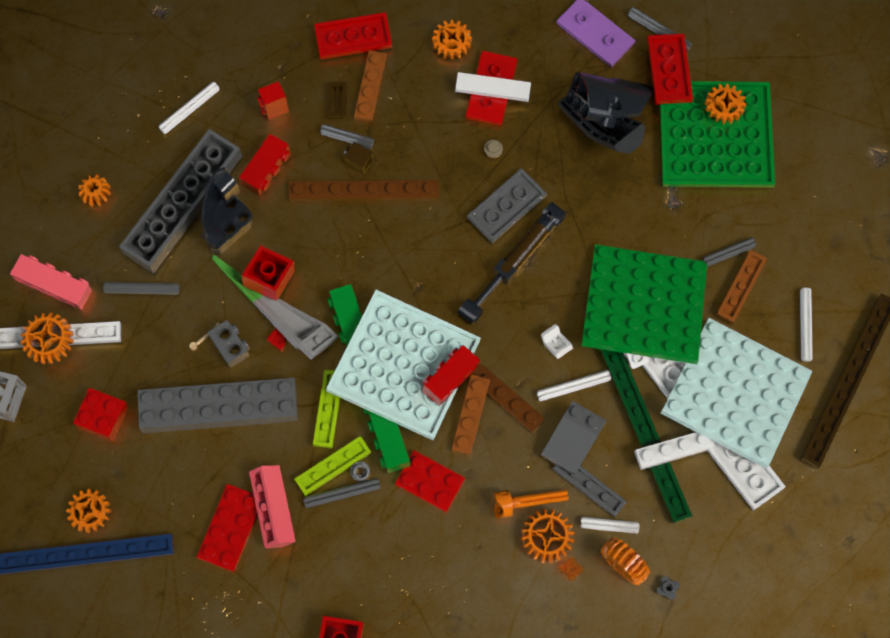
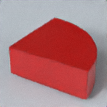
M275 328L266 340L282 352L286 345V338Z

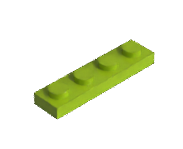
M324 370L313 446L333 449L340 397L326 391L335 372L333 370Z
M359 436L294 480L306 497L350 468L354 463L370 455L371 451L362 437Z

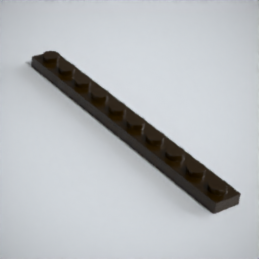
M882 293L879 295L801 458L802 461L818 469L829 450L889 324L890 297Z

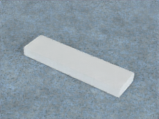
M458 72L455 92L528 102L531 82Z

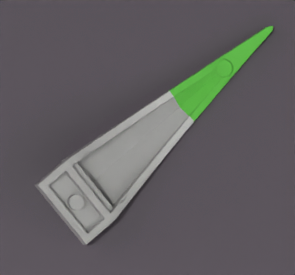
M212 256V260L283 336L311 360L337 340L338 335L325 323L294 308L281 299H278L276 302L244 287L242 274L217 256Z

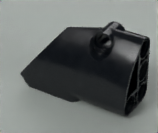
M576 72L571 82L566 102L582 119L599 122L603 126L614 128L617 118L640 116L654 91L653 87L643 83L620 78L609 79Z
M225 167L215 171L206 189L202 205L201 221L203 233L201 237L207 242L211 253L216 255L228 249L254 223L250 210L237 198V195L240 193L237 182L227 172ZM229 204H236L232 209L227 208ZM243 216L249 217L246 221H240V218ZM230 228L235 229L232 234L226 233Z

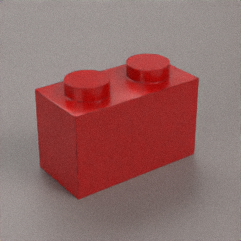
M279 81L258 89L259 97H257L259 108L262 115L266 114L268 120L289 112L286 96Z

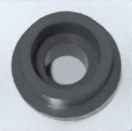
M358 461L351 466L350 474L356 481H364L369 477L370 468L365 462ZM361 467L363 468V473L359 475L356 471Z

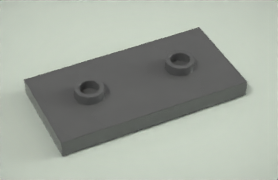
M521 168L467 215V219L493 244L547 196V193Z

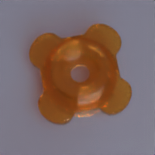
M570 557L565 565L560 566V571L568 577L569 581H574L579 573L584 572V567L576 562V558Z

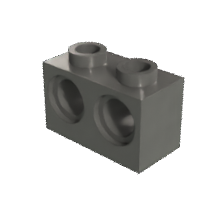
M228 320L210 330L208 335L229 368L249 357L247 350L250 348L244 339L240 340L237 336L239 331L235 324L230 325ZM224 332L230 333V336L226 339L220 338ZM233 348H240L238 354L230 353Z

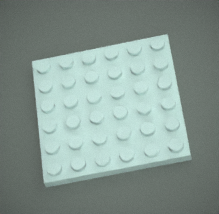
M375 290L326 391L434 440L457 389L439 407L422 392L423 381L430 374L433 376L437 372L436 368L442 361L446 363L450 359L449 355L455 348L459 349L464 345L474 354L481 338Z
M708 318L701 332L698 363H685L661 414L767 469L812 371Z

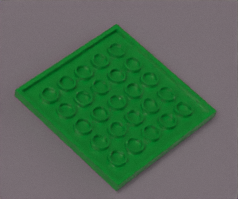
M691 81L692 102L660 104L662 187H775L770 82ZM719 84L723 88H725L726 84H729L731 89L733 86H736L735 91L741 90L740 96H745V111L743 115H740L738 121L734 119L731 124L728 120H726L725 124H722L721 119L715 122V116L709 117L711 111L706 112V107L708 106L705 105V101L708 99L707 95L709 92L711 93L713 87L717 89Z
M595 244L581 346L697 364L699 360L707 273L705 261Z

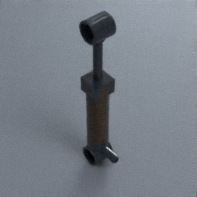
M554 202L549 203L533 226L504 259L502 258L494 267L493 274L496 277L475 301L468 298L461 305L457 313L470 324L476 323L484 312L480 307L501 281L508 285L514 279L517 271L554 228H557L562 223L567 212Z

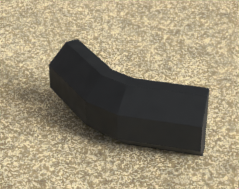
M567 96L558 102V106L594 142L614 151L629 154L642 144L645 132L643 123L628 117L617 118L615 127L609 128L601 125L599 122L582 119L567 105Z

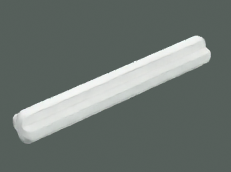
M211 82L159 125V129L164 134L168 133L217 93L219 86L215 82Z
M802 288L800 290L801 360L809 362L813 359L811 289Z
M605 370L537 391V397L539 401H544L611 380V374L609 370Z

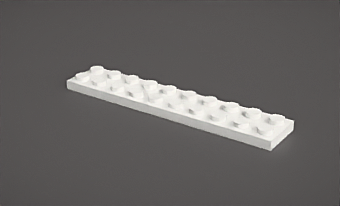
M648 357L649 362L642 366L668 399L685 362ZM714 442L716 447L708 450L709 454L753 511L786 487L770 466L766 469Z

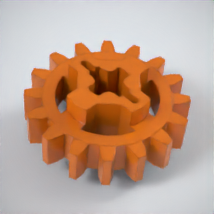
M453 20L450 21V24L444 21V26L438 24L437 30L433 31L434 36L432 37L433 48L438 49L437 54L444 53V58L450 55L451 59L454 58V55L460 58L461 53L466 55L467 49L471 48L472 42L471 31L466 30L467 25L460 26V21L454 24Z
M719 84L717 89L713 87L711 93H708V99L705 101V105H708L706 112L711 111L709 117L715 116V122L721 119L722 124H725L726 120L731 124L734 119L738 121L740 115H743L746 103H744L745 96H740L741 90L735 91L736 86H733L731 89L729 84H726L725 88Z
M90 489L87 490V494H84L81 490L79 497L73 495L74 502H68L71 508L66 509V512L71 515L67 519L73 521L71 525L74 528L78 526V531L80 532L84 528L87 533H90L91 528L97 532V526L104 527L103 521H109L106 514L111 513V510L106 507L110 503L104 501L106 497L104 495L99 496L100 493L97 490L93 494ZM98 501L101 505V512L97 508ZM86 509H92L91 513H85ZM76 510L80 513V520L77 519Z

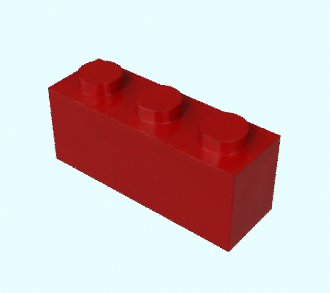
M269 134L240 175L241 185L259 196L262 191L265 192L270 185L269 181L271 178L279 173L280 165L290 157L289 144Z
M464 345L459 349L455 348L449 355L450 359L446 363L442 361L436 368L437 372L433 376L430 374L423 381L422 392L439 407L478 367L481 361Z

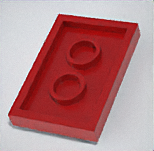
M414 450L409 458L410 466L403 468L395 485L447 513L464 483L465 477Z

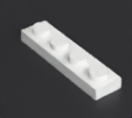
M695 432L636 449L634 452L640 470L705 452L714 449L716 446L714 441Z

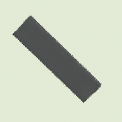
M558 465L552 468L554 472L614 518L627 503L626 500L582 466L579 467L575 475Z

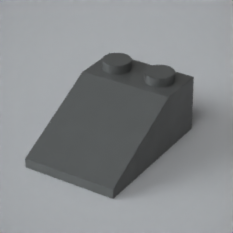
M572 401L541 456L575 475L607 420Z

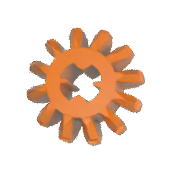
M97 174L94 178L88 175V180L82 179L83 185H78L80 190L78 194L80 198H83L82 201L85 204L89 202V205L92 207L95 203L101 206L100 201L107 202L105 196H111L109 191L111 187L109 183H106L107 180L104 177L100 179V176Z

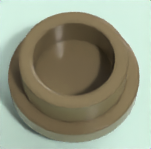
M490 140L485 144L484 152L490 158H497L502 154L503 146L497 140Z

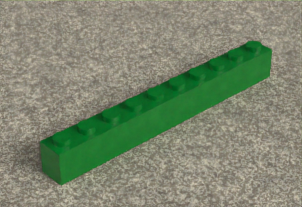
M351 284L330 290V297L327 298L330 309L334 308L336 313L333 315L336 326L340 325L342 331L339 332L341 343H346V346H348L362 318ZM363 408L364 414H369L370 421H367L370 432H375L376 439H373L376 450H380L382 457H379L382 469L386 468L387 472L391 473L409 467L410 460L398 424Z

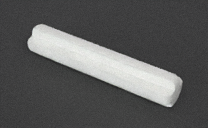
M591 517L581 518V528L635 534L639 532L638 522Z

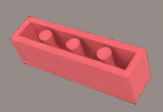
M22 254L20 255L10 273L14 280L82 310L92 292L86 280L72 278L70 273L64 270L59 272L55 270L53 265L46 262L42 264L31 255L27 257Z
M260 466L250 471L249 474L265 549L281 548L296 542L280 466Z

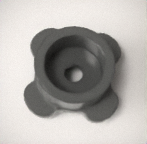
M667 576L661 578L662 583L657 588V593L668 597L669 600H673L676 597V590L680 588V584L678 581H671Z

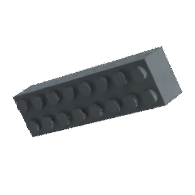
M209 129L121 243L119 248L122 253L154 274L201 212L206 189L215 171L225 167L227 172L230 173L242 158L240 148Z
M295 378L138 390L139 429L142 433L299 421Z

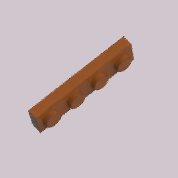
M369 50L355 109V120L371 123L373 121L387 53Z
M752 250L749 251L716 316L731 324L735 322L768 258Z
M471 375L452 451L471 455L490 379Z

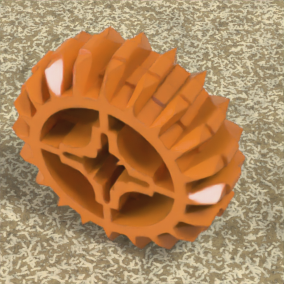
M41 313V318L34 315L35 321L28 320L27 322L30 326H23L26 333H21L20 335L23 338L20 341L21 345L24 346L22 350L27 353L28 358H33V361L36 363L40 360L45 365L48 360L50 364H53L54 358L59 362L61 360L59 356L67 357L65 350L70 351L72 349L68 345L74 343V340L70 338L74 336V333L70 331L72 327L70 324H67L65 318L61 319L59 314L54 317L53 313H49L46 317L45 313ZM53 326L61 329L62 337L54 334ZM50 336V339H47L48 341H44L45 337ZM33 340L41 343V351L34 349ZM54 345H58L56 348H54L53 350H51V348H52Z
M543 509L542 516L539 511H536V518L530 515L529 520L532 523L525 521L524 525L527 528H522L521 530L523 534H527L521 537V541H527V543L523 544V548H531L527 552L528 555H531L533 552L536 553L533 558L534 560L538 556H542V563H544L545 557H548L549 563H552L553 556L557 561H560L559 554L566 557L567 553L565 550L571 551L572 549L567 543H574V539L569 537L574 536L575 532L568 531L573 525H565L568 518L565 517L561 520V512L558 513L557 517L554 516L555 510L553 509L550 515H547V510ZM548 521L545 529L532 530L536 524ZM553 522L562 529L564 536H560V534L554 531ZM550 527V536L552 535L553 537H550L546 545V539L543 535L546 534ZM532 536L541 540L542 550L534 544ZM563 542L558 549L548 551L551 543Z
M611 537L604 543L601 548L602 556L624 579L634 585H640L648 578L650 574L649 566H647L638 553L622 540Z

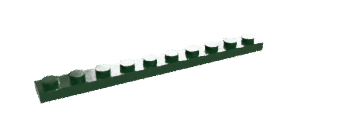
M600 349L641 448L661 443L624 353ZM670 462L650 467L673 524L691 518L692 513Z

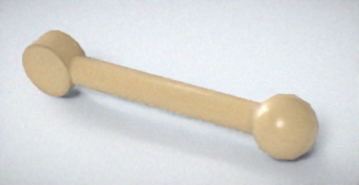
M217 322L216 325H215V327H217L218 325H220L221 322ZM208 333L198 341L191 342L189 345L190 349L196 350L197 345L209 337Z

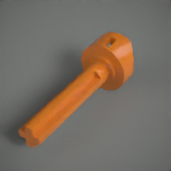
M566 489L515 497L510 495L509 490L493 492L497 501L493 511L496 518L512 517L513 508L569 500L568 491Z

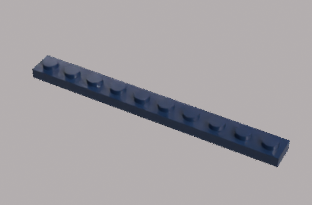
M165 534L0 554V575L174 555L173 535Z

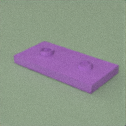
M576 0L556 23L611 68L635 44V40L585 0Z

